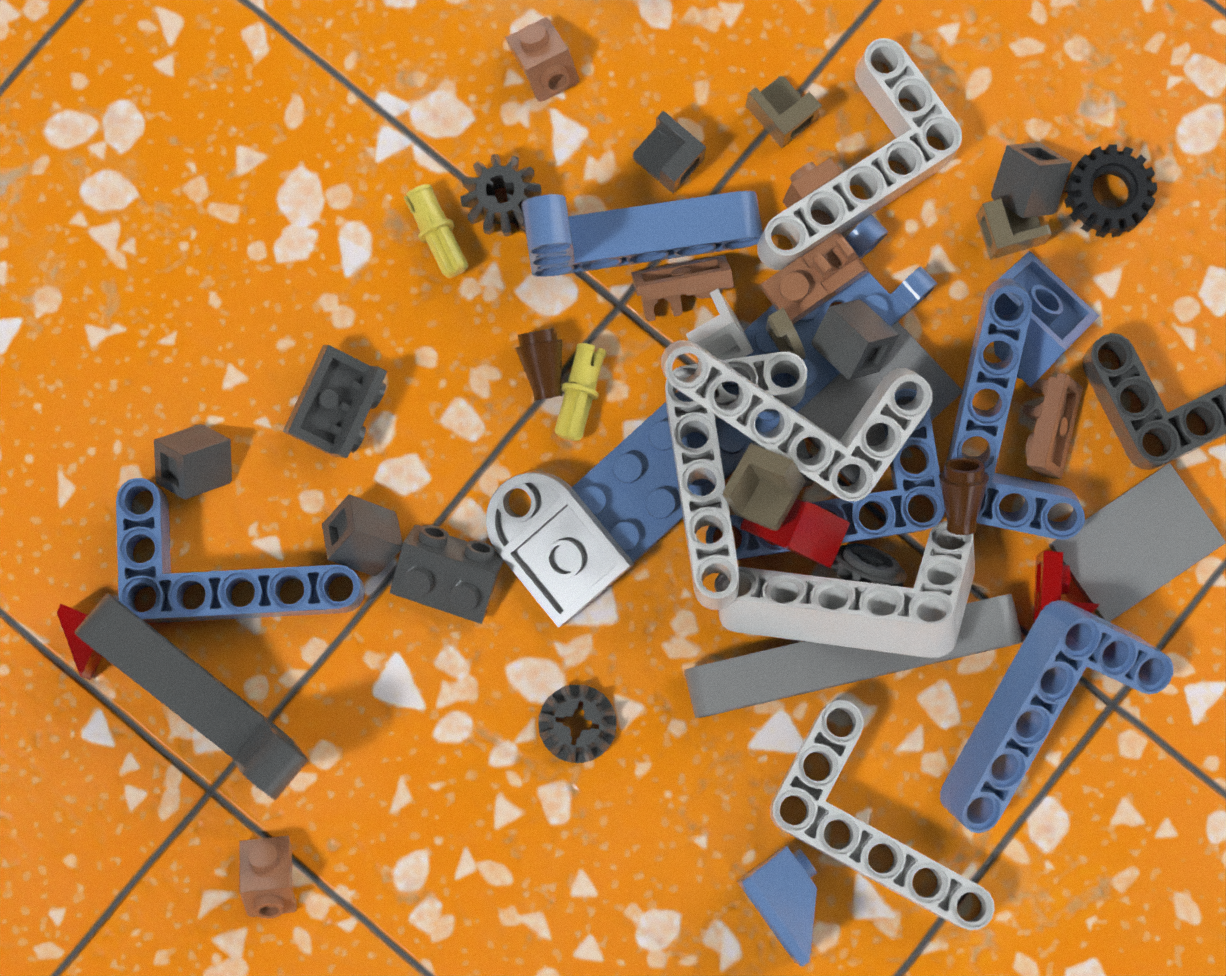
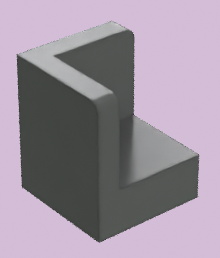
M662 111L656 118V128L633 152V160L674 194L705 160L706 146L666 112Z
M1040 142L1006 145L991 197L994 200L1001 198L1003 206L1022 218L1052 215L1057 210L1072 162Z
M857 299L829 306L811 344L848 380L880 372L900 334L867 304Z
M199 424L154 439L156 484L186 500L227 485L232 481L231 439L205 425Z
M350 494L322 523L328 560L371 576H377L402 549L403 542L396 512Z

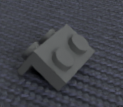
M323 345L283 432L333 457L347 458L350 452L354 453L359 448L364 439L366 427L362 425L370 408L375 409L383 398L386 390V384L383 383L387 371L379 366H369L330 345Z
M414 525L403 542L390 594L482 624L504 560L491 545L476 540L468 542L450 536L444 529L433 525Z

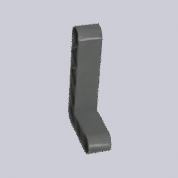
M1114 333L1103 335L1086 351L1082 364L1084 372L1126 455L1136 467L1143 470L1157 469L1226 436V385L1167 413L1136 350L1126 337ZM1101 349L1113 351L1118 357L1119 368L1111 370L1103 367L1098 359V351ZM1122 392H1132L1140 399L1141 410L1139 413H1131L1124 409L1120 401ZM1188 414H1196L1203 419L1206 426L1203 436L1195 435L1187 428L1186 417ZM1151 434L1159 438L1163 446L1161 456H1152L1145 451L1142 444L1144 435Z
M109 593L104 595L74 631L78 637L228 754L234 760L240 772L272 799H278L309 761L296 742Z

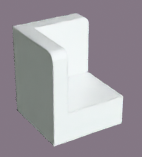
M717 288L710 292L720 315L687 333L688 340L697 344L719 360L746 357L754 351L736 314L720 290Z

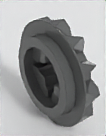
M851 543L841 545L831 566L837 572L840 579L903 587L907 579L905 570L895 558L880 549L864 544Z
M584 684L569 685L555 691L546 699L539 714L538 727L544 745L554 756L571 763H584L596 759L609 748L615 737L617 720L612 704L602 692ZM579 702H582L584 718L592 721V724L599 725V729L582 730L580 738H577L576 745H572L571 729L563 726L561 722H556V718L573 717L575 709H578Z

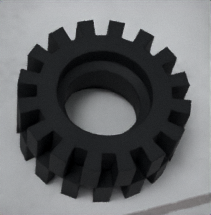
M1108 145L1105 150H1102L1101 146L1093 149L1088 156L1085 154L1079 160L1065 184L1064 192H1068V196L1064 201L1066 208L1071 207L1073 210L1070 214L1071 219L1074 222L1080 219L1084 223L1081 227L1082 230L1088 233L1092 228L1097 230L1095 236L1104 238L1107 233H1111L1112 237H1118L1124 231L1130 232L1146 217L1156 200L1153 198V195L1157 192V182L1152 183L1151 179L1155 175L1152 167L1145 169L1143 164L1147 159L1141 154L1136 159L1131 156L1133 149L1125 146L1122 151H1117V145ZM1103 175L1119 177L1127 186L1128 198L1126 203L1117 208L1102 206L1093 195L1094 181Z

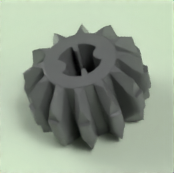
M494 153L491 156V168L487 169L479 161L473 164L478 178L472 176H465L463 178V187L470 192L462 195L460 199L463 207L472 208L467 215L471 224L484 220L483 231L488 235L494 231L496 224H501L503 235L508 237L512 232L510 223L514 221L520 228L525 229L522 202L541 195L542 190L540 184L530 183L535 176L532 167H525L518 171L519 158L516 156H511L507 165L501 166L499 155ZM505 188L508 201L497 203L495 189Z

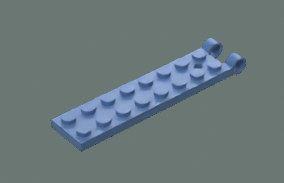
M871 214L859 223L845 239L859 258L862 259L884 239L888 231ZM922 266L911 273L891 294L868 272L793 324L805 351L806 357L803 361L807 367L805 394L796 406L791 407L796 412L800 411L840 374L811 344L829 306L834 302L845 303L859 299L892 327L938 285ZM773 305L744 330L754 351L746 357L779 352L765 329L768 316L777 311ZM780 373L772 378V381L781 388H789L797 383L796 378L788 373ZM728 381L723 386L728 393L732 395L739 394L737 383ZM679 390L675 393V396L681 401H693V399ZM666 402L572 487L634 563L683 519ZM777 410L760 412L755 420L756 430L760 432L772 431L779 423V412ZM718 418L715 419L724 480H726L734 473L749 444H753L751 438L723 419ZM696 432L689 433L682 439V443L685 446L693 449L703 447L708 441L704 435ZM697 479L688 488L695 495L706 496L714 491L715 486L709 480Z

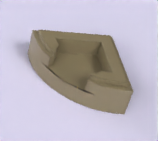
M784 308L769 315L765 329L779 352H792L802 360L805 359V351L801 340Z

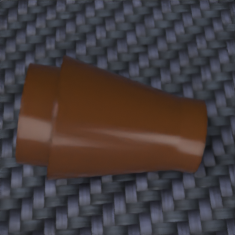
M552 328L519 334L518 341L520 347L515 349L533 391L534 401L563 396L561 389L562 339L557 340L556 329Z
M971 458L950 459L945 462L944 471L939 474L947 518L946 529L952 534L970 535L976 532L977 519L989 480V476L984 472L985 465L981 461Z

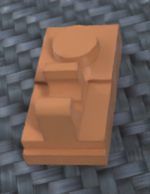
M835 233L761 284V289L776 310L784 308L792 324H795L867 274L868 268L843 235Z
M725 255L631 272L637 296H641L644 315L648 321H655L654 307L658 303V299L665 298L666 301L670 302L673 315L676 317L680 316L683 312L680 295L686 294V296L694 295L696 298H712L710 292L717 288L722 293L723 289L734 287L732 270Z
M1057 373L1056 377H1049V380L1038 379L1031 387L1028 386L1036 393H1043L1045 398L1044 402H1041L1038 406L1023 405L1022 411L1030 419L1037 420L1035 430L1029 435L1026 442V465L1043 477L1062 480L1083 387L1067 374Z

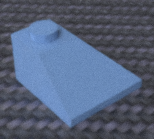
M1029 251L999 279L1011 278L1018 281L1026 289L1032 302L1031 318L1017 378L1022 379L1031 387L1087 330L1099 315ZM1013 292L1003 293L996 299L994 310L1001 315L1013 314L1021 304V297ZM994 341L995 355L1003 361L1009 354L1010 346L1003 341Z
M784 846L738 879L737 882L792 960L800 967H803L810 962L817 887L810 878L817 874V871L801 849L792 853L788 846Z

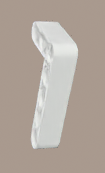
M880 38L872 41L867 46L855 70V80L859 88L896 139L773 217L765 227L757 244V254L767 267L774 270H782L833 234L844 233L944 168L960 147L962 130L959 124L898 42L889 38ZM880 61L889 68L890 73L878 72L873 68L871 62ZM898 99L912 101L916 105L917 111L905 110L900 105ZM934 136L940 139L945 146V150H937L931 147L926 137ZM888 161L902 163L907 170V174L899 175L892 171ZM859 185L867 190L870 199L861 200L856 198L851 193L849 186ZM822 210L826 212L831 219V224L822 225L817 223L813 219L811 211ZM776 234L786 236L791 240L793 249L782 250L774 245L771 236Z
M678 340L671 343L664 350L661 357L663 373L676 389L767 450L793 459L800 472L846 501L861 500L872 491L932 403L931 387L923 377L907 368L894 369L883 377L839 441L691 341ZM683 353H691L698 358L696 371L688 377H678L672 372L674 360ZM725 381L737 383L739 394L733 403L720 405L714 401V391L720 383ZM906 381L915 382L917 387L915 398L906 405L896 404L895 391L897 387ZM766 409L777 410L780 415L779 423L772 431L760 432L756 430L755 420L761 411ZM876 423H886L888 426L886 440L877 446L868 445L866 442L868 429ZM806 437L819 438L820 448L814 457L810 459H800L797 457L796 448L802 439ZM848 464L858 465L860 468L858 480L850 486L838 485L837 475L839 470Z
M776 352L721 360L790 408L796 406L805 394L807 367L805 362L792 352ZM698 364L684 365L674 369L672 372L678 377H688L696 371ZM780 373H788L796 378L797 383L789 388H781L772 381V378ZM666 380V408L694 593L702 606L710 610H721L729 607L738 595L739 569L729 506L723 497V490L726 486L715 419L720 417L694 400L691 402L679 400L675 396L678 389ZM728 381L720 383L714 391V401L720 405H728L737 399L738 395H732L723 388ZM766 409L761 412L774 411L775 409ZM696 432L704 435L708 441L703 447L693 449L685 446L682 443V439L687 434ZM706 479L714 484L715 489L706 496H698L693 494L688 487L694 480ZM714 526L722 532L723 536L713 544H705L699 541L695 534L701 527ZM720 573L729 579L730 585L724 591L712 592L707 590L702 582L708 575Z
M947 521L940 522L933 527L929 533L914 588L738 567V595L729 607L718 610L720 622L726 629L738 633L926 658L945 656L956 645L975 574L974 534H952L946 529ZM719 574L715 579V592L724 591L729 587L730 581L725 575Z
M836 700L824 706L816 716L771 801L769 809L774 825L783 832L955 926L968 930H977L986 926L993 918L995 911L994 900L987 890L826 802L832 787L862 733L864 720L860 709L852 702ZM832 710L845 711L852 719V728L847 736H834L827 728L826 720ZM810 753L822 754L829 762L828 775L821 781L811 780L804 772L803 763ZM789 796L800 798L806 806L805 818L797 825L786 823L780 815L781 803ZM833 820L845 823L850 833L847 844L840 849L831 848L824 839L825 827ZM877 844L886 845L893 854L892 866L883 873L875 872L868 863L869 851ZM922 868L930 869L937 879L936 889L927 897L919 896L912 885L913 876ZM972 892L980 901V912L976 918L964 921L957 912V902L963 894Z

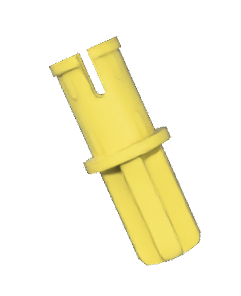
M423 184L407 192L404 200L420 230L418 237L422 243L428 244L442 274L447 278H453L465 272L468 268V263L452 233L455 225L451 219L446 218L430 184Z
M577 344L568 383H563L561 386L565 394L555 426V434L566 440L579 441L583 437L592 400H597L599 397V393L595 390L607 352L600 347L595 352V346L591 344Z

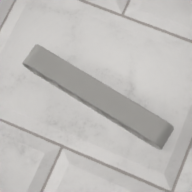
M1012 594L967 603L955 647L950 653L939 658H926L803 641L684 670L694 716L695 718H702L1022 643L1024 640Z

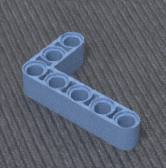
M737 191L568 216L566 197L563 195L536 196L523 201L521 204L532 275L536 277L558 276L746 248L757 245L763 233L757 194L753 191Z
M1002 278L994 281L987 288L983 297L947 461L954 458H971L981 461L985 465L984 472L989 476L977 523L1053 539H1069L1077 535L1085 523L1083 508L1077 495L1071 489L1060 485L995 473L1032 313V302L1026 289L1016 280ZM1006 292L1018 294L1021 297V304L1013 314L1001 315L994 310L995 301L1001 294ZM994 341H1003L1010 346L1008 356L998 363L987 361L983 357L986 346ZM983 389H992L999 394L996 405L988 410H980L972 404L975 394ZM980 436L988 441L986 451L979 456L964 454L962 446L968 438ZM1017 493L1025 498L1023 506L1018 511L1006 512L999 507L1001 500L1008 494ZM1067 503L1073 507L1071 516L1062 522H1054L1048 518L1049 510L1056 504Z
M914 389L898 390L895 392V401H912L917 391ZM928 409L890 464L894 490L869 493L865 498L858 501H846L837 498L811 502L850 522L841 544L922 532L935 527L942 520L945 507L939 480L940 470L930 409ZM883 423L886 439L888 436V426L886 423ZM909 447L917 448L925 455L926 466L921 473L911 474L903 469L900 463V455L904 449ZM922 495L932 502L934 513L928 522H917L909 515L908 503L912 497ZM876 503L884 509L886 519L880 529L869 530L861 524L859 511L864 504ZM735 514L730 515L731 525L738 529L742 537L740 547L736 549L737 560L791 552L741 530L740 526L744 518ZM714 526L708 527L706 531V544L714 543L713 535L718 528Z
M144 478L128 480L122 484L117 492L119 601L146 623L347 613L359 607L364 599L365 587L363 581L354 570L344 565L171 573L169 503L166 494L154 483ZM144 491L152 492L154 501L151 509L144 514H135L132 509L135 496ZM152 539L155 545L154 555L147 562L137 563L133 555L135 546L141 540ZM338 577H348L353 582V592L350 597L341 602L331 600L328 591L332 581ZM292 579L301 580L304 586L302 598L294 604H284L280 597L283 584ZM242 582H251L255 589L253 600L247 606H235L232 601V591L235 586ZM192 585H202L206 593L203 604L196 609H187L183 602L185 591ZM152 587L156 593V603L150 610L139 612L135 606V596L141 589Z
M1058 600L1046 605L1038 615L943 783L940 791V801L943 807L971 832L982 833L990 830L1000 820L1086 667L1142 693L1155 694L1165 689L1171 681L1174 667L1171 659L1141 637L1069 602Z

